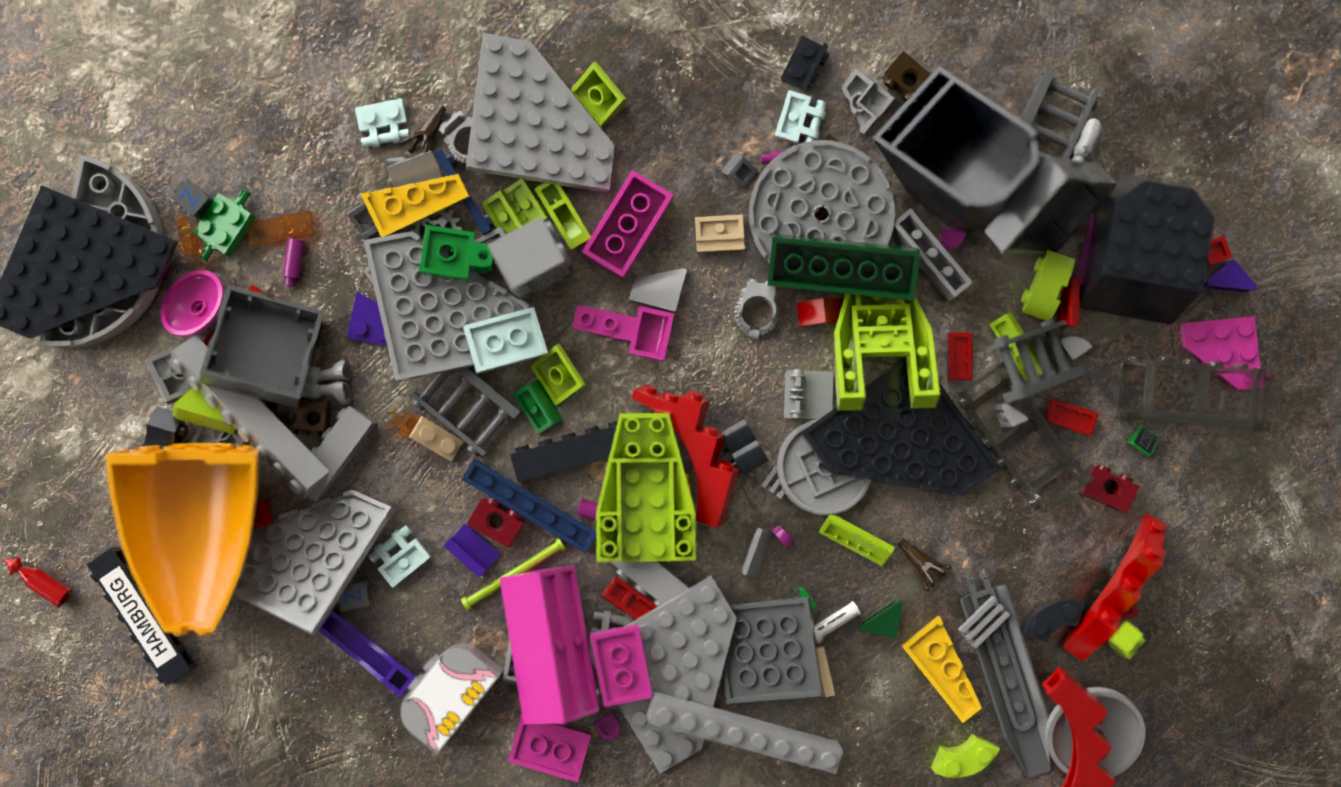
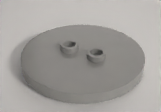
M816 419L800 425L784 440L777 458V475L782 490L797 507L816 515H834L855 506L868 491L871 480L833 474L826 471L800 434L801 431L818 420Z

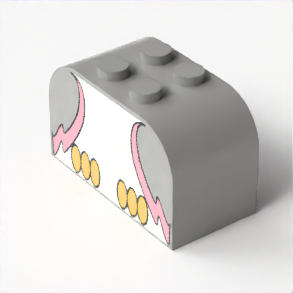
M469 643L452 645L441 655L438 656L436 654L423 668L426 673L424 675L420 673L408 686L410 693L404 699L401 706V719L406 729L436 754L504 671L503 667L478 647Z

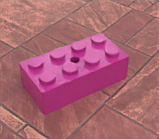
M632 170L582 251L583 256L620 279L625 280L674 200V195ZM630 223L633 225V229L629 231L624 230V225Z

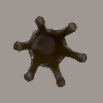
M438 105L434 113L428 116L417 131L409 137L401 139L400 142L404 144L416 138L415 143L408 149L410 153L420 142H422L420 148L423 149V153H426L427 149L432 151L433 139L442 122L441 118L446 112V108Z
M904 538L897 544L918 571L925 587L924 591L926 592L929 591L926 578L930 583V587H934L935 583L929 573L930 569L945 576V569L950 570L952 567L929 558L915 545L909 544Z

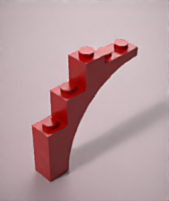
M643 385L634 389L631 399L648 406L656 413H669L673 429L677 432L688 450L694 465L698 484V505L695 521L714 528L720 527L725 523L739 469L734 468L733 464L729 462H718L725 435L719 433L715 427H703L710 400L704 398L703 394L697 391H689L679 397L677 394L670 392L660 393L656 387L651 385Z
M1148 513L1141 518L1131 546L1115 574L1093 605L1082 616L1079 625L1073 626L1068 631L1063 648L1080 660L1084 661L1118 631L1122 614L1140 599L1144 582L1162 567L1165 555L1162 545L1167 526L1159 519L1154 518Z
M1059 667L1043 683V686L1048 695L1065 713L1071 731V763L1062 787H1113L1116 784L1111 772L1099 762L1108 756L1112 746L1106 736L1095 728L1096 725H1100L1105 720L1109 712L1097 697Z

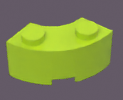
M1047 250L1042 258L1039 257L1034 266V271H1036L1034 280L1030 288L1025 289L1021 298V302L1024 303L1022 313L1045 321L1051 320L1061 302V292L1068 285L1075 259Z
M971 734L968 740L960 746L951 748L940 746L931 769L935 774L944 777H967L987 767L996 757L1000 748L986 739Z

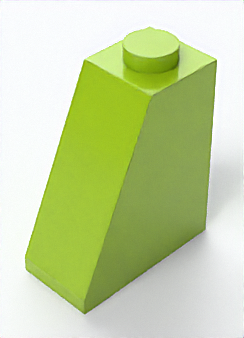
M191 388L173 405L172 416L176 419L232 435L238 432L232 424L228 425L223 420L221 413L215 407L212 408L207 404L204 395L199 390L195 391Z

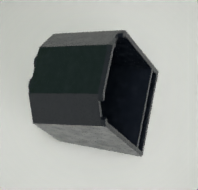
M940 66L873 137L874 142L905 190L959 230L990 226L1034 174L1038 166L1035 130Z
M1123 172L1113 179L1117 185L1092 212L1095 215L1083 285L1080 286L1079 298L1081 304L1079 309L1171 325L1203 292L1215 217L1193 188L1171 180Z

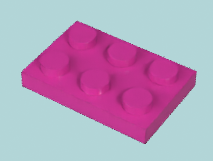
M639 624L590 633L604 707L653 698Z
M521 715L508 762L578 782L592 734L557 723L524 724L523 716Z

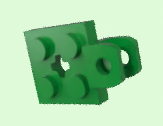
M426 225L419 274L468 281L469 272H491L494 256L488 244L474 242L475 232ZM448 247L454 255L445 259L440 254V251H445V248Z

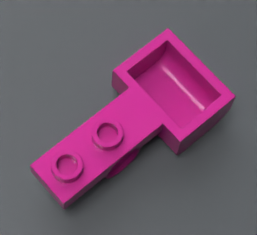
M577 305L572 329L611 339L631 342L630 355L664 361L674 313L639 306L637 317L635 318Z

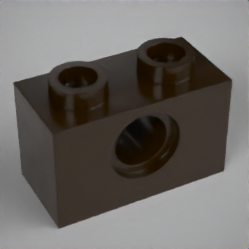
M902 51L884 72L882 79L885 86L891 91L896 90L899 92L906 103L928 79L931 73L906 52ZM903 78H912L915 85L907 86Z

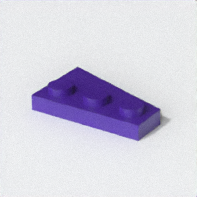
M356 292L347 338L387 347L378 303Z

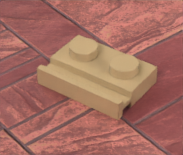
M743 215L695 217L697 253L745 250Z

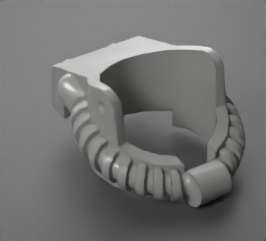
M459 111L453 113L448 122L442 123L439 131L445 137L444 143L449 145L448 149L451 156L464 164L467 161V155L458 152L457 142L461 134L471 130L472 117L466 118Z
M755 279L747 281L746 287L741 290L742 297L738 299L737 306L734 308V318L738 324L737 326L740 327L741 331H744L743 333H747L748 338L758 339L760 335L769 334V331L771 332L776 327L775 325L778 324L780 318V308L776 302L779 294L775 292L776 286H767L768 281L764 283H758L759 280ZM753 299L765 301L770 306L772 314L770 322L759 330L750 329V326L745 323L742 317L744 305Z

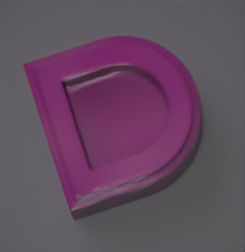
M780 525L771 530L787 549L794 545L792 538Z
M614 710L592 723L599 736L605 740H613L620 734L621 722Z

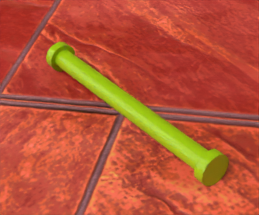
M557 538L554 544L501 577L527 572L560 550L563 552L567 548L562 540ZM500 578L470 597L462 598L461 601L466 610H472L473 605L501 588Z

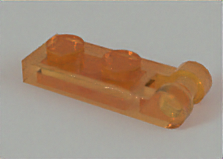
M307 210L253 221L247 230L248 239L246 241L248 247H258L287 241L288 238L297 239L315 235L311 212ZM263 229L265 236L258 237L257 230Z

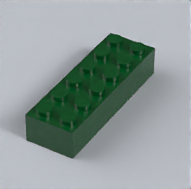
M773 233L767 286L914 300L920 250L915 247Z

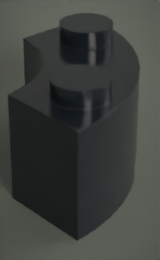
M157 406L147 423L143 446L159 445L160 449H163L164 446L182 443V440L187 435L188 425H185V421L173 417L172 410Z
M1068 598L1048 600L1033 608L1025 616L1020 624L1021 632L1023 635L1048 642L1052 633L1057 629L1067 625H1079L1085 603Z

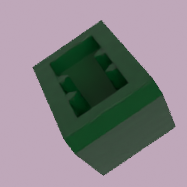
M896 598L857 624L858 628L862 632L896 638L903 606L902 602Z

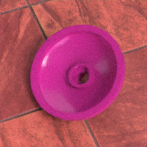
M206 270L193 271L179 278L169 288L161 305L160 314L164 327L178 337H191L206 330L218 317L225 294L222 281L215 274Z

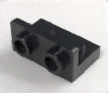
M801 36L780 80L806 92L808 86L813 87L819 74L815 73L818 66H824L830 53L826 52L828 44L824 43L822 46Z

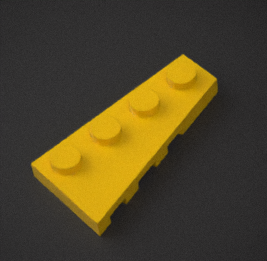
M459 174L361 194L381 237L389 236L470 197Z
M938 615L901 646L959 720L964 723L982 707L965 674L962 663L955 652L941 617Z

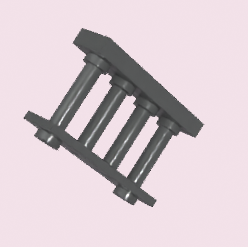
M1047 66L1041 72L1020 120L1033 128L1036 135L1065 147L1060 158L1069 159L1090 111H1094L1099 103L1100 98L1097 95L1100 89L1095 87L1089 95L1081 93L1057 82L1056 78L1053 77L1056 69ZM1053 90L1084 104L1079 117L1046 103L1047 100L1044 99L1046 91L1050 92ZM1042 111L1073 125L1074 128L1070 137H1064L1036 124L1037 121L1034 120L1036 113H1041ZM1037 150L1038 161L1043 163L1049 155Z
M1054 319L1040 323L1041 328L1011 339H1009L1008 335L994 339V345L986 347L987 352L999 348L1012 382V386H1010L1012 391L1002 394L1005 403L1022 399L1085 374L1082 365L1072 368L1065 358L1055 328L1065 325V320L1055 323ZM1046 332L1059 367L1057 372L1052 369L1040 333ZM1026 338H1031L1043 370V374H1041L1043 379L1036 373L1024 340ZM1015 343L1028 377V380H1026L1027 385L1025 381L1022 382L1009 344Z
M469 367L438 373L421 395L414 391H411L409 394L413 398L412 403L421 411L427 409L468 443L467 449L477 457L480 454L482 456L488 455L489 452L483 446L506 419L509 420L512 417L517 420L523 413ZM457 371L463 376L461 379L462 383L443 406L437 410L427 401L447 377ZM475 386L481 391L480 399L456 426L446 416L469 388L472 389ZM496 403L500 407L499 413L478 439L474 441L465 433L466 429L487 404Z

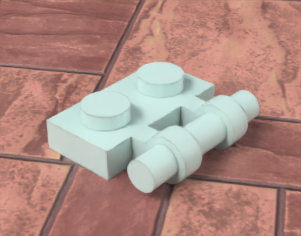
M788 90L775 138L795 144L798 143L800 135L806 137L805 142L818 140L821 120H824L826 115L824 111L826 102L817 100L816 107L814 108L809 106L811 96ZM806 115L812 117L809 128L803 126Z
M402 98L355 108L359 131L361 133L370 132V137L361 138L363 148L369 146L376 148L380 147V144L388 142L400 143L401 139L410 136L408 129L399 130V125L408 123ZM391 128L389 133L378 134V129Z
M407 525L400 530L396 529L391 533L392 537L383 544L379 543L374 547L375 550L368 555L373 563L380 558L385 562L378 568V571L392 588L432 557L417 538L410 543L406 541L405 538L412 533ZM398 544L401 550L391 557L388 551Z

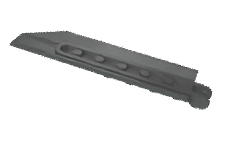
M983 569L978 571L984 589L977 591L973 577L970 574L965 575L966 586L970 594L961 598L960 602L966 620L991 596L995 597L998 600L997 602L1004 607L1003 609L1010 614L976 648L1004 738L1029 779L1051 771V755L1045 741V729L1049 716L1007 586L1004 584L991 587L987 573ZM994 606L990 607L969 628L970 632L994 609ZM998 613V614H997L974 638H972V639L974 640L1000 613Z

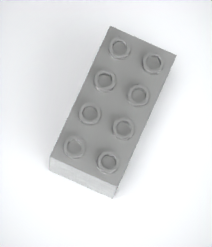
M542 217L488 244L511 290L521 300L571 274L569 267L572 264L550 222L544 223Z

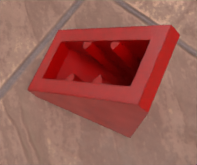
M820 298L798 302L799 327L837 324L844 299Z

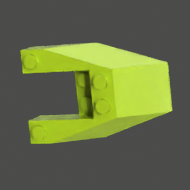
M845 294L834 332L838 411L862 410L865 391L861 357L906 356L911 408H936L940 392L933 332L916 296L914 300Z

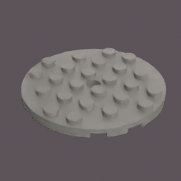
M830 140L804 142L785 150L775 157L759 176L753 189L749 206V223L754 242L768 263H770L773 233L888 245L895 220V204L891 187L878 165L857 148ZM825 207L828 210L829 215L825 220H819L815 217L817 208Z

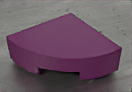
M942 228L939 242L947 252L952 251L962 243L966 232Z

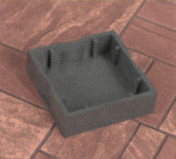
M1048 156L984 232L1002 252H1032L1037 255H1045L1047 250L1057 253L1086 217L1113 190L1117 183L1099 164Z
M227 284L218 313L217 327L209 342L201 367L199 383L298 408L324 311L294 302L274 300L261 293Z

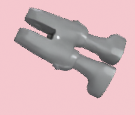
M1093 118L1084 124L1080 139L1074 147V157L1072 160L1090 162L1093 159L1102 137V126L1099 120Z
M340 360L332 368L326 370L315 366L310 367L300 400L316 401L321 399L323 395L335 397L342 405L350 404L352 393L350 386L346 382H336L327 385L318 384L323 380H350L351 366L349 361Z

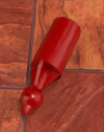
M16 557V559L5 558L3 560L9 570L8 574L13 575V573L18 572L25 582V587L57 608H60L72 593L70 588L41 569L23 567L20 557Z

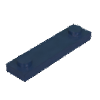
M441 148L435 151L434 156L447 176L456 175L457 172L453 166L457 164L449 152L445 154ZM469 194L470 197L462 201L482 234L486 235L492 231L490 227L494 224L487 212L482 215Z

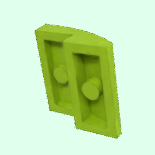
M519 179L504 191H498L481 203L496 229L502 227L505 235L539 217H542L544 222L550 219L526 179Z

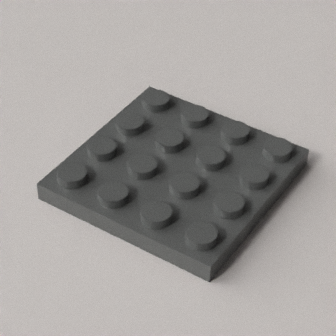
M810 597L729 605L737 619L722 671L727 704L818 697L823 695Z

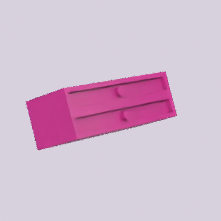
M575 565L538 569L501 577L500 584L524 724L567 723L600 712Z

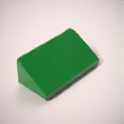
M538 379L528 383L513 394L538 435L562 420V416Z

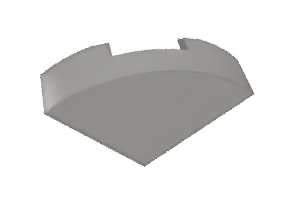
M1071 336L1059 340L1062 349L1071 361L1092 348L1089 342L1080 337Z

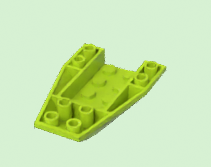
M669 413L619 414L596 511L597 562L696 560L695 509Z

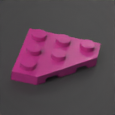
M1255 316L1180 324L1183 348L1201 360L1202 364L1213 373L1227 381L1228 385L1234 390L1263 388Z

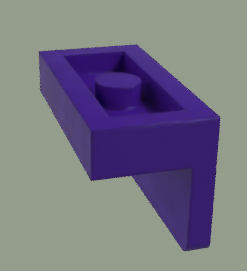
M464 524L443 545L479 578L488 571L501 555L467 524Z

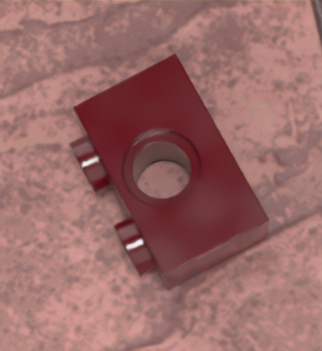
M1097 464V467H1088L1077 493L1117 511L1128 513L1139 489L1138 485L1132 483L1134 479L1123 474H1119V477L1110 473V468ZM1107 481H1111L1113 484V491L1110 494L1104 488Z
M488 497L487 500L481 498L466 524L503 546L510 548L525 523L521 520L522 515L512 509H509L508 512L500 508L501 503L491 497ZM494 514H499L503 518V524L500 528L494 527L491 523V518Z

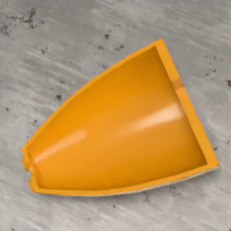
M177 443L164 446L163 449H160L159 445H152L130 450V453L129 449L107 453L106 466L110 496L120 542L130 570L150 610L164 632H173V635L176 636L187 635L189 630L198 632L200 636L213 634L240 578L252 539L258 495L259 449H254V446L239 445L235 448L233 443Z

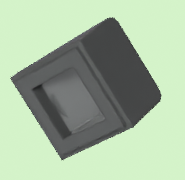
M734 154L722 170V173L742 189H745L758 172L748 160L738 154Z

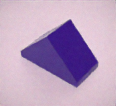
M1233 259L1225 262L1206 278L1203 289L1248 293L1255 291L1257 285Z

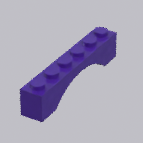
M333 609L319 629L321 634L359 662L399 697L404 696L408 691V686L418 677Z

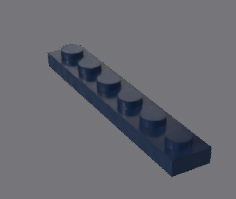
M473 459L461 479L584 553H587L596 537V530L476 459Z

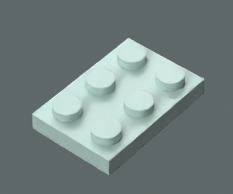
M534 307L463 326L477 374L548 354Z

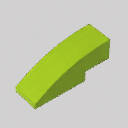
M543 183L535 188L536 193L570 250L591 238L560 185Z
M1124 622L1108 641V644L1118 656L1130 659L1144 643L1145 639L1142 638L1143 634L1129 622Z

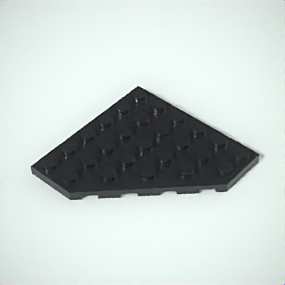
M41 185L0 279V327L33 339L44 332L72 323L73 320L89 316L112 304L128 300L146 290L157 288L161 284L178 241Z
M906 358L864 387L865 400L862 410L838 411L836 407L800 432L828 473L962 497L1001 469L939 381L940 395L936 408H911Z

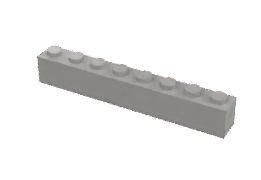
M196 335L174 349L171 356L173 369L179 374L182 373L188 379L189 385L195 391L199 390L204 395L207 404L212 408L215 407L221 413L223 420L228 425L232 424L238 430L239 436L245 442L249 441L255 449H259V457L263 460L266 459L272 465L273 471L278 476H283L289 482L293 492L296 494L300 493L305 499L327 481L330 471L258 398L199 383L200 371L208 347Z
M653 691V698L650 700L646 713L649 724L836 774L843 754L838 741Z

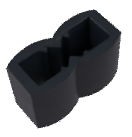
M745 419L721 432V434L725 435L722 444L723 451L725 453L730 451L734 458L730 463L733 464L734 468L739 469V472H742L743 475L769 461Z

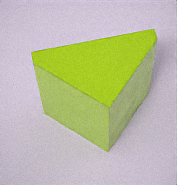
M596 61L591 64L570 90L599 127H602L627 107L624 95Z
M560 344L554 346L548 351L547 355L542 356L530 366L555 406L587 387Z

